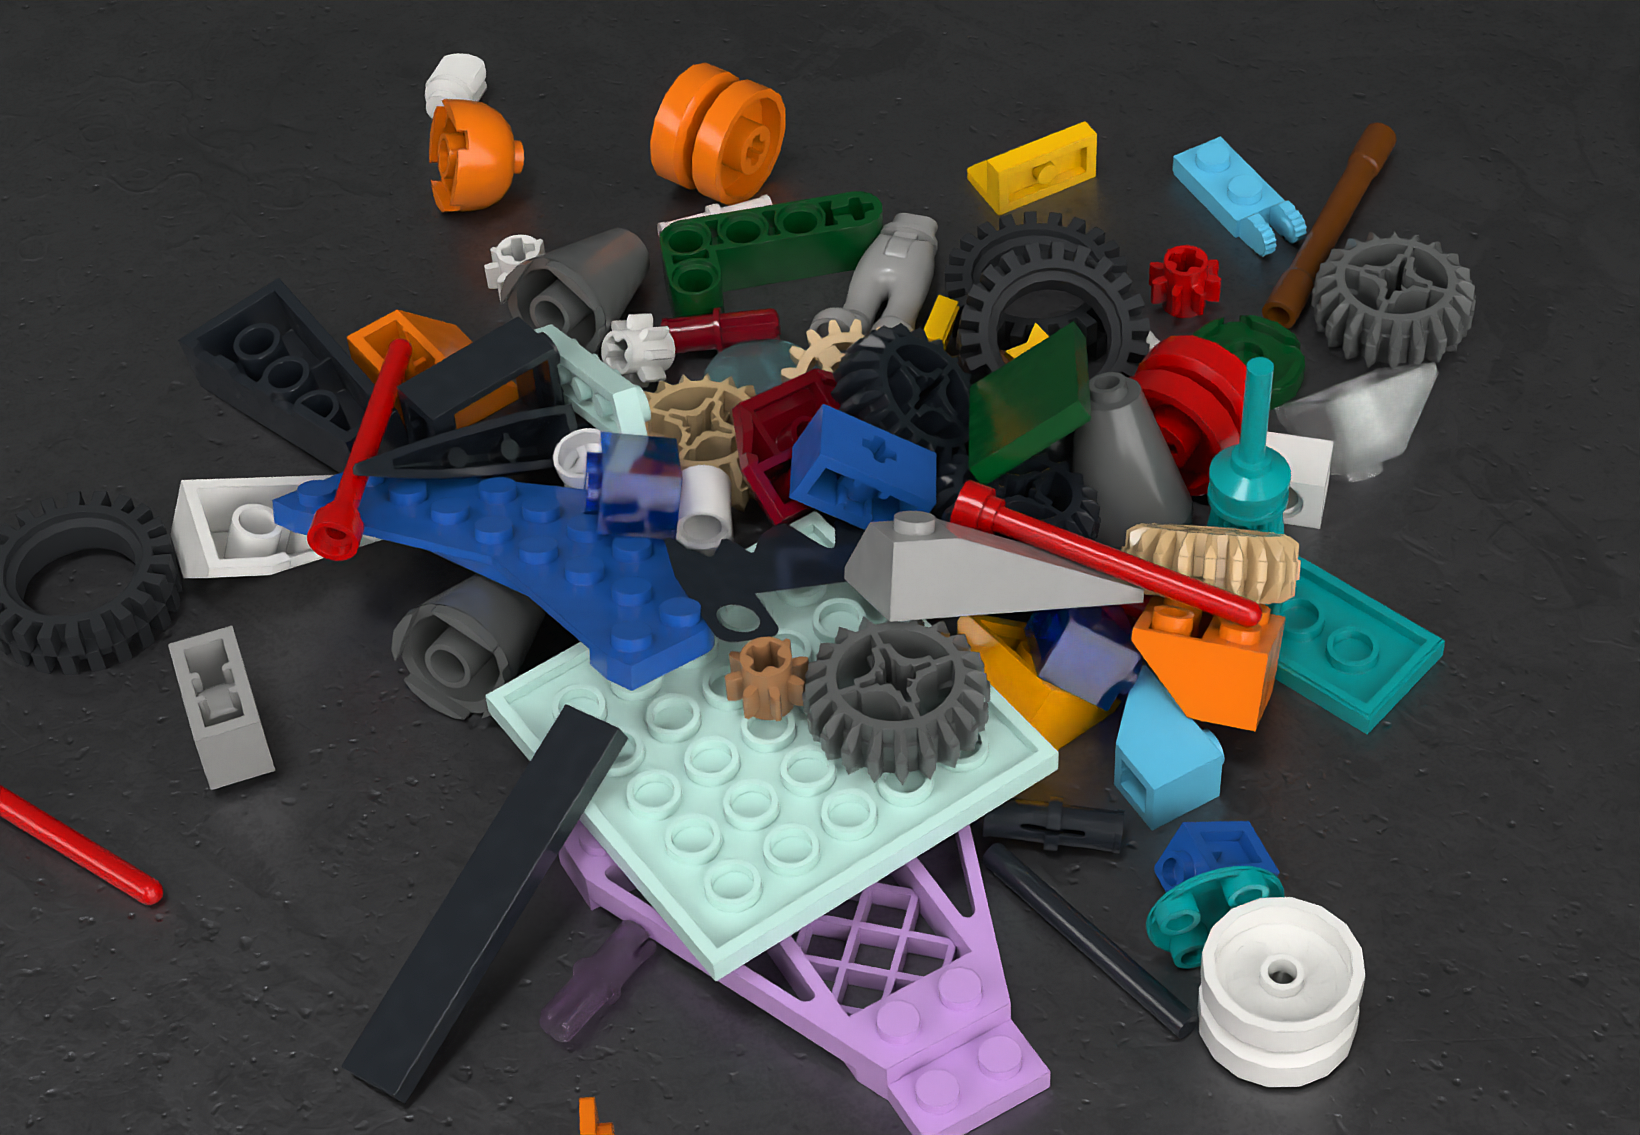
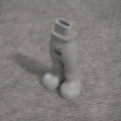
M899 213L892 222L885 224L881 234L861 257L849 285L846 303L843 308L830 307L820 311L815 315L810 329L823 338L829 335V321L836 320L841 332H849L854 319L861 320L863 335L883 325L892 328L900 323L905 325L910 332L915 330V322L934 276V257L938 250V241L935 236L938 229L936 221L927 216ZM889 300L881 318L874 324L875 316L881 303ZM846 350L840 351V353H847Z

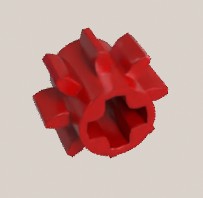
M1180 245L1167 249L1164 263H1150L1149 285L1151 286V303H1162L1165 312L1177 318H1192L1197 315H1203L1206 300L1211 302H1219L1221 278L1218 277L1219 261L1217 259L1208 260L1207 254L1202 249L1191 245Z

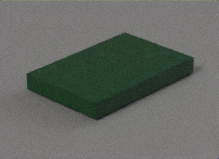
M1074 321L970 386L969 470L979 483L989 484L1090 421L1091 404L1086 337Z

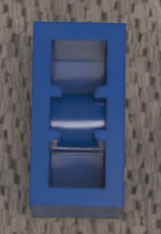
M822 404L792 447L789 498L866 530L870 522L894 521V515L898 512L922 511L930 513L936 505V453Z

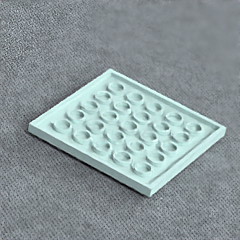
M816 510L790 524V526L827 548H833L835 545V529ZM757 543L746 550L751 553L754 552ZM848 582L756 594L778 625L779 631L773 637L782 641L786 638L791 640L792 658L799 656L808 657L809 663L817 661L816 655L819 652L820 643H835L839 627L857 632L859 631L858 627L863 616L874 624L886 621V618ZM726 605L721 607L716 613L718 621L733 631L749 632L755 630L760 625L759 617L752 610L743 606ZM922 619L925 627L932 626L926 619ZM716 636L715 645L708 653L633 691L607 680L590 665L589 648L582 642H579L485 695L489 713L529 761L533 758L565 704L620 728L629 738L579 820L715 981L723 978L1058 770L1059 752L990 684V702H987L989 719L985 724V731L978 732V741L975 743L974 751H960V758L955 768L937 762L936 770L931 780L917 770L909 772L903 785L895 773L884 772L874 783L866 767L848 775L845 766L842 765V758L827 760L825 752L821 749V742L813 741V737L808 730L807 714L804 713L803 706L794 705L793 709L782 717L781 721L761 720L754 716L747 719L744 717L743 699L728 701L724 676L731 673L729 653L731 651L741 652L742 648L752 640L726 642Z

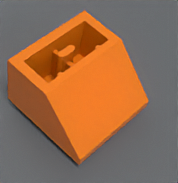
M398 309L346 336L351 359L374 384L378 378L388 347L397 338L408 340L413 348L402 383L473 343L454 324ZM510 381L454 414L457 429L473 425L518 400L517 385ZM398 395L394 407L398 410L402 422L405 426L400 399Z
M1153 595L1133 627L1131 641L1187 718L1256 731L1273 692L1285 616L1270 614L1271 609L1268 606L1258 603L1262 609L1260 622L1253 627H1245L1171 598Z

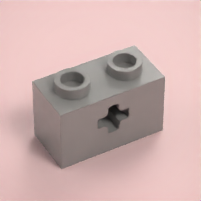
M233 626L168 644L193 739L210 790L276 771Z

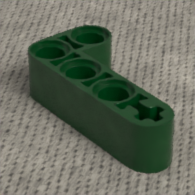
M853 191L683 219L669 224L660 234V248L665 287L672 317L713 314V309L718 307L721 308L722 313H725L723 292L855 270L865 251L881 234L883 228L882 203L879 198L871 193Z

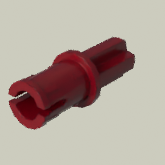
M718 307L713 309V314L677 318L665 317L662 318L661 327L668 326L669 333L675 344V354L717 349L718 354L723 355L726 353V348L776 343L780 340L781 336L780 318L777 311L773 308L722 313L721 308Z

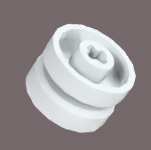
M1293 897L1259 898L1232 908L1212 927L1202 951L1201 985L1199 987L1197 1007L1200 1036L1217 1062L1238 1078L1262 1086L1300 1087L1328 1076L1348 1056L1357 1031L1360 1012L1359 1003L1362 998L1365 981L1361 946L1347 924L1322 906Z

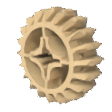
M707 372L700 381H690L682 374L679 384L671 385L664 381H659L655 393L644 392L651 411L650 421L645 422L649 445L629 452H625L618 446L619 463L624 468L633 494L644 493L649 507L659 505L665 501V507L669 515L672 516L674 515V483L677 475L691 466L709 465L723 470L729 476L731 481V507L744 512L749 498H755L742 477L732 408L740 402L756 396L754 386L746 385L737 388L732 376L722 382H715L711 380Z
M1141 523L1126 530L1125 546H1122L1121 551L1261 604H1281L1294 597L1296 580H1300L1301 560H1298L1299 543L1290 536L1275 534L1274 532L1191 524ZM1144 589V594L1146 595H1158L1161 597H1165L1158 593Z

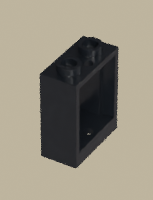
M518 316L397 386L409 444L456 430L454 414L515 378L519 399L481 422L522 411L566 405L563 396L564 390L560 385L557 365L560 364V354L555 343L546 333H537Z

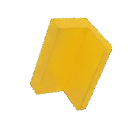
M1086 121L968 167L967 180L1000 216L1096 177L1097 133Z

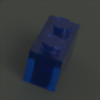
M600 431L598 452H586L583 490H585L584 510L596 511L597 534L666 539V537L676 540L683 480L677 438Z
M1119 605L1034 611L1024 627L1037 677L1106 711L1110 709L1119 693L1126 695L1133 688L1142 669V659L1140 658L1142 655L1131 641L1132 628L1124 608Z

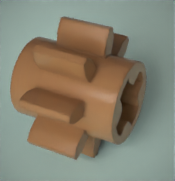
M760 637L748 642L741 652L731 651L729 653L731 673L724 676L728 701L743 699L745 718L750 719L754 716L761 720L781 721L782 717L787 715L794 705L803 706L802 694L805 692V675L808 671L809 659L803 656L792 658L791 640L786 638L782 641L774 637Z

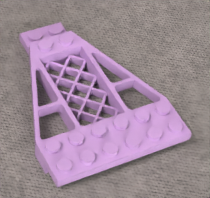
M578 820L558 854L561 865L590 909L594 910L600 906L711 976L652 906L629 893L636 889V886L582 822ZM970 824L956 832L955 838L973 913L971 917H963L916 857L890 873L899 886L882 884L877 881L849 899L859 901L854 920L822 915L797 931L799 933L796 942L790 935L766 950L800 1000L745 965L740 966L718 980L723 985L844 1061L858 1082L889 1101L912 1135H964L1050 1087L1051 1071L1011 1020V1002ZM876 904L907 910L902 929L866 923L871 905ZM919 913L937 936L914 932ZM812 935L847 941L841 961L807 955ZM865 944L895 950L890 970L855 964L859 945ZM908 953L944 959L941 968L924 977L902 973ZM823 980L835 982L832 993ZM848 984L884 991L881 1000L864 1009L842 1005Z

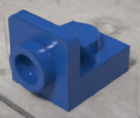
M1249 821L1182 822L1154 868L1155 874L1166 893L1194 876L1219 868L1253 866L1268 870L1276 876L1280 873Z

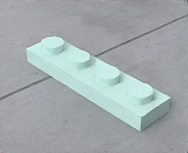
M552 324L535 329L534 331L537 333H546L559 351L560 364L557 365L560 385L564 390L565 404H572L573 410L596 429L605 432L625 452L649 445L645 422L650 421L651 411L642 388L639 385L635 386L617 369L610 368L595 353L591 354L579 345L575 338L571 339Z

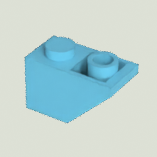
M1143 665L1134 670L1116 740L1114 785L1153 831L1220 796L1222 765L1224 764L1225 757L1216 736L1206 728L1201 730L1193 719L1187 718L1165 686L1146 665Z

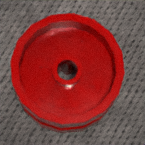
M1194 335L1170 336L1157 343L1141 361L1135 375L1129 378L1140 384L1190 495L1202 496L1208 493L1210 482L1209 469L1213 458L1223 449L1240 443L1247 367L1237 356L1215 342Z

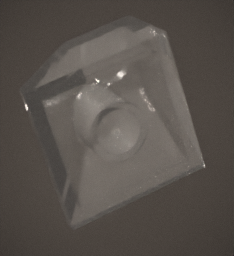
M1435 362L1380 368L1275 407L1278 420L1290 435L1334 441L1330 475H1346L1349 483L1357 482L1383 473L1385 471L1382 464L1383 461L1404 453L1438 376Z

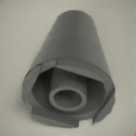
M614 228L523 261L506 276L500 292L501 304L507 300L512 316L506 323L519 316L533 330L552 324L571 339L575 338L579 345L591 354L595 353L597 355L601 350L605 336L612 331L611 322L620 319L649 271L650 256L645 244L631 231L623 228Z
M1116 372L1102 373L1090 379L1091 418L1089 422L1074 430L1071 473L1083 474L1084 485L1098 491L1097 503L1100 506L1099 517L1101 518L1098 538L1095 541L1121 551L1122 546H1125L1126 530L1136 524H1192L1194 508L1191 495L1140 384Z
M477 573L411 609L393 630L391 651L395 661L402 656L410 672L404 681L411 691L428 706L456 719L465 720L470 713H483L482 718L491 715L488 711L485 695L517 678L547 612L528 596Z

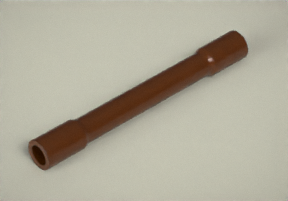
M1371 123L1365 128L1348 158L1345 171L1289 269L1281 275L1263 306L1262 315L1264 318L1276 321L1287 329L1295 324L1313 292L1320 264L1325 263L1330 256L1331 250L1334 249L1369 184L1380 173L1396 144V134L1389 126L1383 123Z

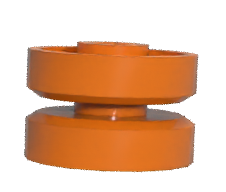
M701 63L692 65L677 77L665 94L655 117L650 150L651 162L656 174L689 190L697 188L699 193L727 206L748 201L760 190L771 174L781 151L786 129V108L781 95L771 88L751 80L740 81L732 73L711 64Z

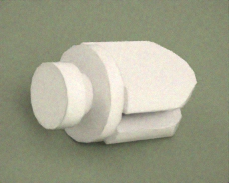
M457 53L443 57L425 86L426 111L432 119L436 107L444 106L441 100L463 99L480 101L487 90L484 61L470 54Z

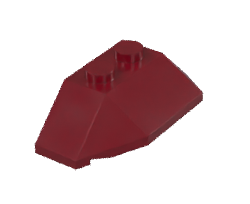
M814 368L740 402L732 408L743 480L772 526L781 523L790 525L815 510L820 512L815 508L789 498L792 447L822 404L837 410L841 407L830 394L837 385L832 375L833 372Z

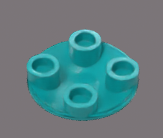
M1232 866L1211 870L1178 884L1164 894L1155 903L1147 916L1146 932L1150 941L1155 946L1171 953L1174 964L1177 967L1184 969L1201 966L1202 951L1210 931L1232 908L1253 900L1284 897V888L1280 879L1275 874L1258 867Z

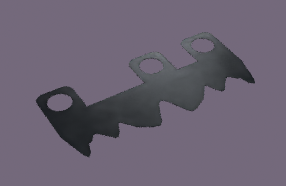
M836 518L834 521L835 545L833 548H827L794 527L781 523L773 526L759 537L756 548L752 553L736 542L726 538L721 540L716 552L711 557L697 551L688 550L677 540L666 537L665 544L675 578L688 597L700 603V614L714 635L726 642H742L760 637H773L779 631L778 625L757 597V593L847 582L844 579L845 566L865 530ZM726 605L743 606L752 610L759 617L760 625L755 630L749 632L733 631L718 621L716 613L721 607Z

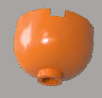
M463 99L441 100L444 106H437L434 111L429 142V163H438L441 180H431L436 205L441 212H469L485 209L499 202L508 192L514 174L522 172L524 165L522 142L514 140L508 122L496 109L483 102Z

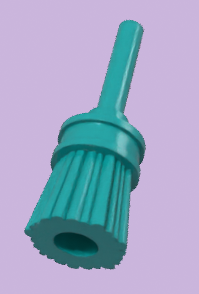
M1255 357L1247 363L1240 443L1220 451L1210 464V482L1207 497L1211 510L1206 526L1285 534L1283 512L1288 505L1291 469L1287 460L1280 453L1266 446L1274 371L1272 361L1267 358Z

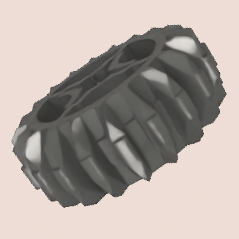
M1393 231L1389 238H1379L1370 232L1364 243L1349 238L1344 249L1331 250L1329 258L1325 263L1320 264V270L1316 274L1311 305L1314 307L1313 314L1317 323V331L1326 335L1328 347H1342L1346 359H1352L1357 356L1364 357L1368 368L1375 362L1388 363L1393 372L1398 363H1408L1417 370L1424 358L1431 362L1439 363L1445 351L1456 352L1458 344L1462 341L1463 337L1467 336V332L1472 326L1476 294L1474 293L1475 285L1472 284L1470 278V269L1459 264L1457 253L1443 254L1440 242L1426 245L1421 243L1419 234H1416L1411 239L1399 238L1396 232Z
M863 616L858 627L859 631L854 632L839 627L835 643H820L819 652L816 655L817 661L808 663V671L805 675V692L802 694L803 710L807 714L808 730L813 737V741L821 742V749L825 752L827 760L842 758V765L845 766L848 775L866 767L874 783L884 772L895 773L903 785L909 772L919 770L931 780L936 770L937 762L955 768L960 758V751H974L975 743L978 741V732L985 731V724L989 719L987 702H990V681L987 680L980 652L971 651L965 634L950 636V631L947 629L944 620L931 627H925L922 619L910 620L909 622H890L886 619L884 623L874 624Z

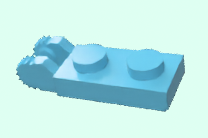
M1221 136L1173 156L1172 171L1179 181L1235 238L1240 237L1251 249H1254L1255 254L1257 253L1263 257L1276 250L1277 240L1275 239L1272 227L1281 237L1284 236L1285 241L1292 242V244L1306 237L1307 226L1299 210H1296L1289 200L1285 201Z

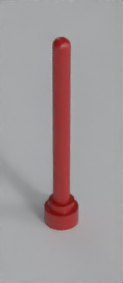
M397 338L390 343L334 500L319 508L312 519L307 533L308 544L315 553L326 559L334 561L347 560L353 557L359 548L364 533V523L358 508L369 476L354 475L353 467L356 463L377 456L398 396L397 386L403 382L413 353L412 345L406 339Z
M968 480L962 487L955 502L950 523L993 535L997 532L1245 627L1257 625L1262 618V609L1253 600L1006 508V501L996 497V490L989 486Z
M0 785V817L142 904L153 905L161 900L163 887L157 879Z

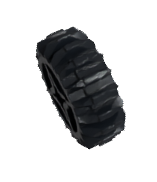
M900 323L892 328L883 325L878 330H872L846 350L847 353L840 358L839 367L832 373L837 385L830 394L841 405L839 411L935 452L936 476L941 465L951 463L953 455L964 454L969 456L970 381L973 374L963 372L958 365L959 355L949 356L944 351L941 339L929 342L925 331L921 327L910 332L905 325Z
M1046 452L1038 456L1034 455L986 485L996 490V497L1006 501V508L1094 541L1098 538L1101 518L1099 517L1100 506L1097 503L1098 491L1084 485L1083 474L1071 473L1070 463L1052 462L1049 460L1048 453ZM955 454L950 464L939 467L936 476V505L930 511V514L934 515L936 519L950 522L955 502L964 484L968 480L978 482L969 470V456ZM995 532L994 534L996 536L1018 541L1005 535L999 534L997 532Z

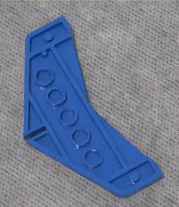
M343 472L324 480L304 482L298 486L296 491L272 500L274 523L292 532L307 535L315 512L334 500ZM369 476L358 508L364 523L363 535L428 550L528 596L589 648L590 665L613 683L633 691L708 653L715 645V635L700 614V603L689 598L675 578L666 544L635 498L626 501V494L522 483L505 477L434 480Z

